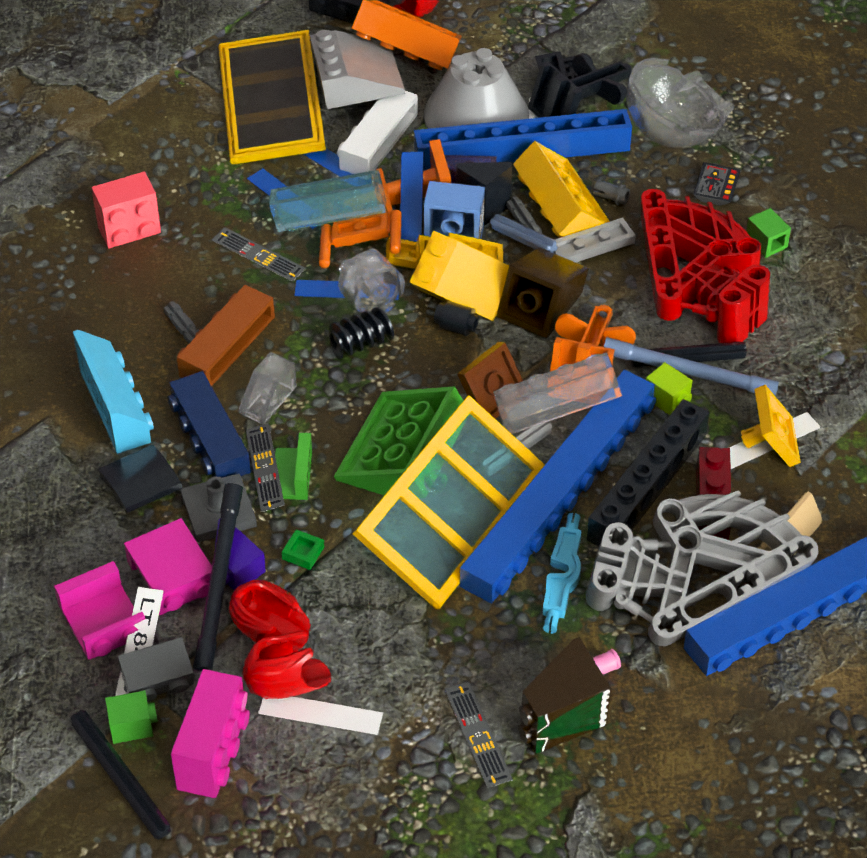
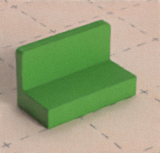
M299 433L297 448H277L275 452L284 499L308 500L312 462L311 433Z

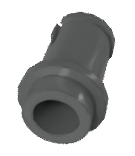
M598 179L594 186V189H597V191H593L594 196L614 201L617 206L625 205L630 196V189L626 188L624 184L618 186Z

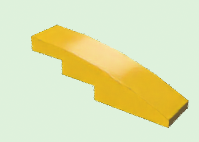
M449 233L448 237L503 262V244ZM419 234L416 242L401 239V251L398 254H392L389 250V236L386 243V264L416 269L430 237Z

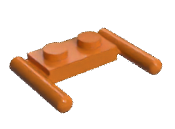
M393 210L391 214H387L386 211L333 222V226L323 224L321 226L319 266L324 269L329 267L331 245L337 248L371 240L377 241L389 237V233V250L392 254H398L401 251V211Z

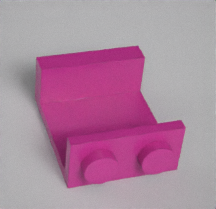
M182 518L124 543L127 562L132 571L138 569L150 589L163 590L159 615L175 611L184 604L207 596L212 565Z
M114 561L54 586L58 605L88 660L98 656H105L112 650L125 645L128 635L138 631L133 625L145 620L143 612L132 616L134 606L121 585L119 570Z

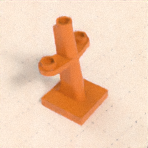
M440 139L429 141L431 169L423 171L422 198L426 197L429 181L451 183V176ZM382 168L376 169V172L371 173L373 188L343 197L346 213H352L353 216L385 208V210L380 212L387 211V214H391V211H393L392 206L400 204L401 179L386 183Z
M607 305L595 306L588 324L572 314L560 315L555 323V330L564 338L556 337L554 342L547 394L596 404L609 388L615 349L604 347L606 337L634 345L636 340L634 330L629 326L608 327L613 309ZM600 311L606 312V313H607V317H606V318L601 317V316L599 315V312H600Z

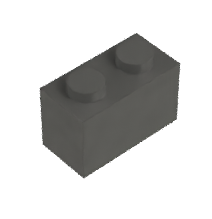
M182 637L118 656L119 669L127 694L145 690L147 702L154 700L157 695L169 691L172 694L183 692L189 688V685L194 684L193 670Z

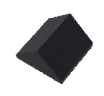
M512 162L456 163V184L485 187L484 226L490 222L491 218H494L495 214H501L507 209V201L511 200Z

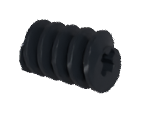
M374 307L371 312L363 311L361 316L355 314L350 320L344 318L340 321V324L333 322L329 326L330 344L337 359L343 358V349L347 355L351 356L354 345L359 352L363 351V342L369 348L374 347L373 338H376L379 344H383L384 334H386L389 340L394 339V329L391 321L380 307Z

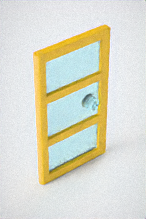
M468 395L352 534L435 609H440L460 584V567L545 464Z

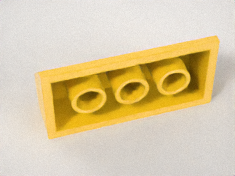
M534 141L513 163L519 173L517 175L518 179L528 186L530 190L529 196L541 206V214L552 223L553 227L551 229L557 237L561 238L610 222L567 158Z

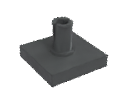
M240 473L223 478L211 477L207 482L180 489L197 542L216 538L218 520L221 518L220 508L224 485L227 483H234L243 487L240 511L235 527L240 531L257 527L256 517Z

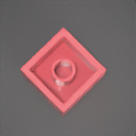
M145 171L91 187L98 229L108 249L161 233L156 192Z

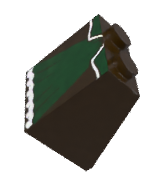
M580 637L573 639L523 690L522 706L519 707L521 724L518 725V731L525 744L529 743L535 754L607 725L611 687Z

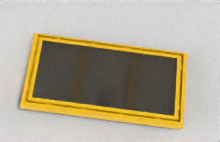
M309 30L232 41L218 45L231 164L326 150Z

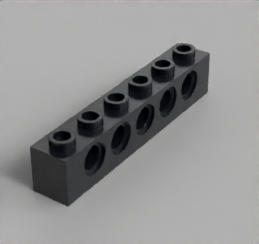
M684 399L680 402L589 516L587 541L599 547L606 528L612 523H623L631 531L634 529L706 436L709 411Z

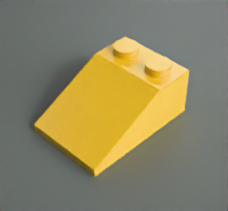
M433 231L409 283L419 291L445 302L451 301L475 308L476 315L493 322L498 312L509 265L460 241Z

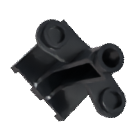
M580 53L573 59V69L579 77L569 80L550 62L543 63L539 69L528 109L538 118L576 114L579 102L594 94H597L613 105L621 103L627 95V90L619 82L632 76L631 66L619 61L597 70L593 65L592 58L585 53Z

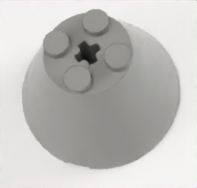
M480 48L474 52L454 56L452 64L428 99L424 109V123L427 129L529 119L527 103L502 61L492 55V51L487 48Z

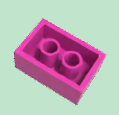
M206 669L202 670L171 752L177 790L216 798L220 786H226L230 772L228 766L230 758L237 756L240 745L238 736L241 729L245 730L247 728L250 711L245 708L248 693L243 691L242 677Z

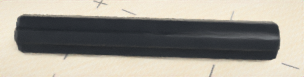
M745 342L649 349L695 362L743 359L747 354ZM632 360L634 367L652 366Z

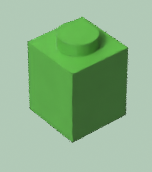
M771 208L748 218L746 231L751 238L757 239L760 242L761 254L765 258L788 248L791 227Z
M145 690L105 698L113 744L153 736L151 723L158 722L155 703L147 702Z

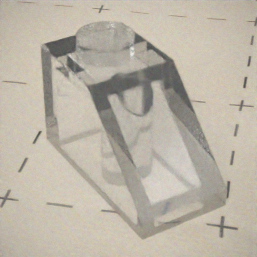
M270 352L254 369L239 406V413L260 424H265L297 387L295 363Z

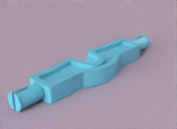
M573 513L568 514L566 527H560L558 539L551 555V566L566 572L549 573L546 579V593L543 603V615L546 616L543 630L549 633L551 624V634L557 631L559 618L565 617L569 594L574 591L580 580L581 562L578 557V551L581 541V530L578 529L581 517L577 513H575L574 522Z

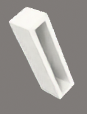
M405 91V94L377 99L373 107L365 112L358 126L353 127L346 141L341 142L339 145L337 156L339 157L340 169L369 179L371 173L376 170L418 115V95Z

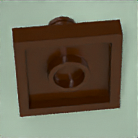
M497 342L457 373L467 396H471L495 419L528 393L506 342Z

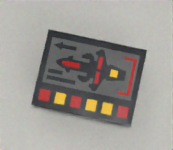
M703 162L693 195L700 202H712L713 205L721 206L730 203L741 170Z

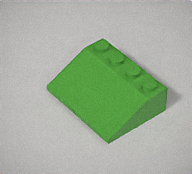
M456 387L382 392L335 473L334 478L336 481L385 495L463 401ZM468 416L445 442L450 448H452ZM436 453L408 487L419 499H425L445 459Z

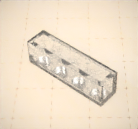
M607 352L591 355L580 362L565 364L551 372L536 374L522 382L507 384L493 391L503 424L511 434L622 396Z

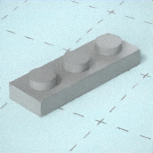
M622 217L555 239L558 249L554 251V254L573 262H579L634 244L636 235Z

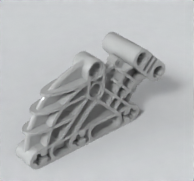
M735 491L728 495H697L680 500L669 498L659 504L653 518V525L662 539L661 542H658L657 539L643 540L639 536L633 537L631 529L623 523H612L606 528L596 554L586 591V601L596 611L607 610L614 602L616 608L626 609L635 616L640 615L651 623L648 628L650 640L658 646H668L685 637L687 629L811 566L818 555V545L813 538L801 535L788 522L790 519L788 514L780 516L765 507L766 502L764 499L753 502L740 498V491ZM662 513H672L677 521H666ZM709 525V526L703 528V529L700 530V531H699V529H698V527H697V526ZM728 527L747 532L733 541L713 536ZM760 539L773 550L765 551L748 546L747 544ZM678 540H689L693 548H683ZM667 548L671 554L669 567L659 563L660 554L656 553L652 559L644 554L645 551ZM796 551L799 554L803 552L806 554V557L802 554L795 557L792 562L790 560ZM694 563L729 573L686 596ZM742 580H743L745 583H747V582L750 581V582L753 584L752 586H750L749 584H746V585L740 587L738 591H736V589L739 587V585H740V583L742 582ZM714 593L722 594L727 600L726 604L700 618H691L684 610ZM633 596H643L642 604H646L649 597H661L655 616L653 617L642 610L643 607L632 600ZM674 619H676V623L672 625L669 632L666 629H659L660 624L663 627H667L668 625L673 623Z

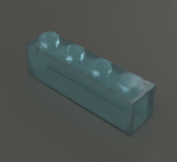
M379 170L271 189L269 206L278 232L295 231L304 227L322 226L326 223L386 213V194Z

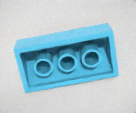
M80 330L73 331L81 375L116 453L118 454L151 443L150 430L154 429L149 412L143 413L142 411L144 404L139 391L134 393L132 389L134 388V382L129 371L124 372L123 370L125 363L121 352H115L111 342Z

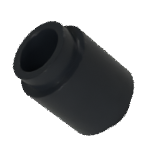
M451 301L446 303L440 302L434 315V323L438 324L441 329L464 336L474 332L479 322V316L476 315L475 308Z

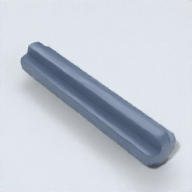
M495 214L494 218L490 220L492 229L534 249L540 247L552 253L558 249L556 240L505 216Z

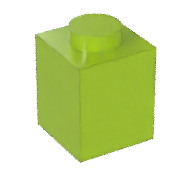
M666 362L646 377L647 381L655 384V406L667 414L671 415L683 399L691 401L693 380Z

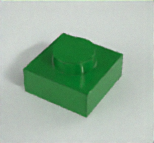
M296 529L282 550V560L311 570L325 548L324 540Z

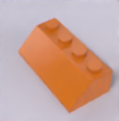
M363 0L352 26V29L357 30V36L366 40H370L371 37L381 41V46L390 50H394L395 47L405 51V56L417 61L419 57L429 61L427 65L441 71L443 67L449 68L462 37L457 33L378 0Z

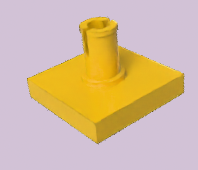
M766 385L754 389L760 424L746 430H741V438L747 448H751L754 445L767 441L789 467L801 463L792 415Z

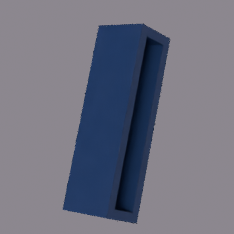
M201 371L169 382L171 395L167 396L169 406L173 413L178 412V420L184 433L189 432L191 447L195 454L200 453L202 457L201 464L207 476L211 474L212 477L223 478L240 473V476L251 473L249 453L204 372Z

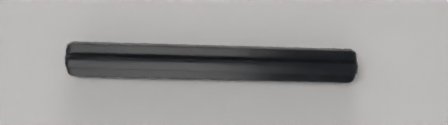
M84 710L73 714L70 718L72 726L153 837L160 840L171 832L169 822L89 714Z

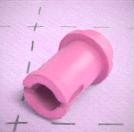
M614 649L593 657L602 674L621 667L620 658Z

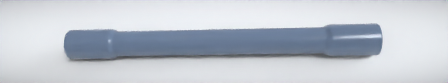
M606 337L604 347L615 349V358L633 360L656 367L666 362L683 374L741 388L754 394V389L766 385L776 396L778 381L755 375L749 376L641 348Z

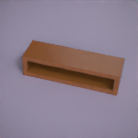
M244 285L237 293H234L228 303L213 315L212 320L196 333L195 338L179 351L177 355L179 377L184 378L203 371L210 385L213 386L275 318L273 297L247 285Z

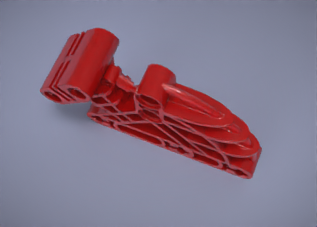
M658 189L644 191L641 195V223L658 317L663 320L672 321L678 319L685 308L690 309L693 313L705 315L706 320L710 322L718 320L717 340L719 343L743 342L748 337L749 332H754V327L758 328L766 321L768 315L770 271L765 266L760 265V242L757 239L751 238L747 231L733 220L731 211H726L725 215L715 210L712 202H707V206L691 202L689 196H684L683 201L666 199L665 193ZM677 256L690 262L680 271ZM657 268H668L671 270L672 276H660L657 273ZM695 299L698 300V303L691 304Z

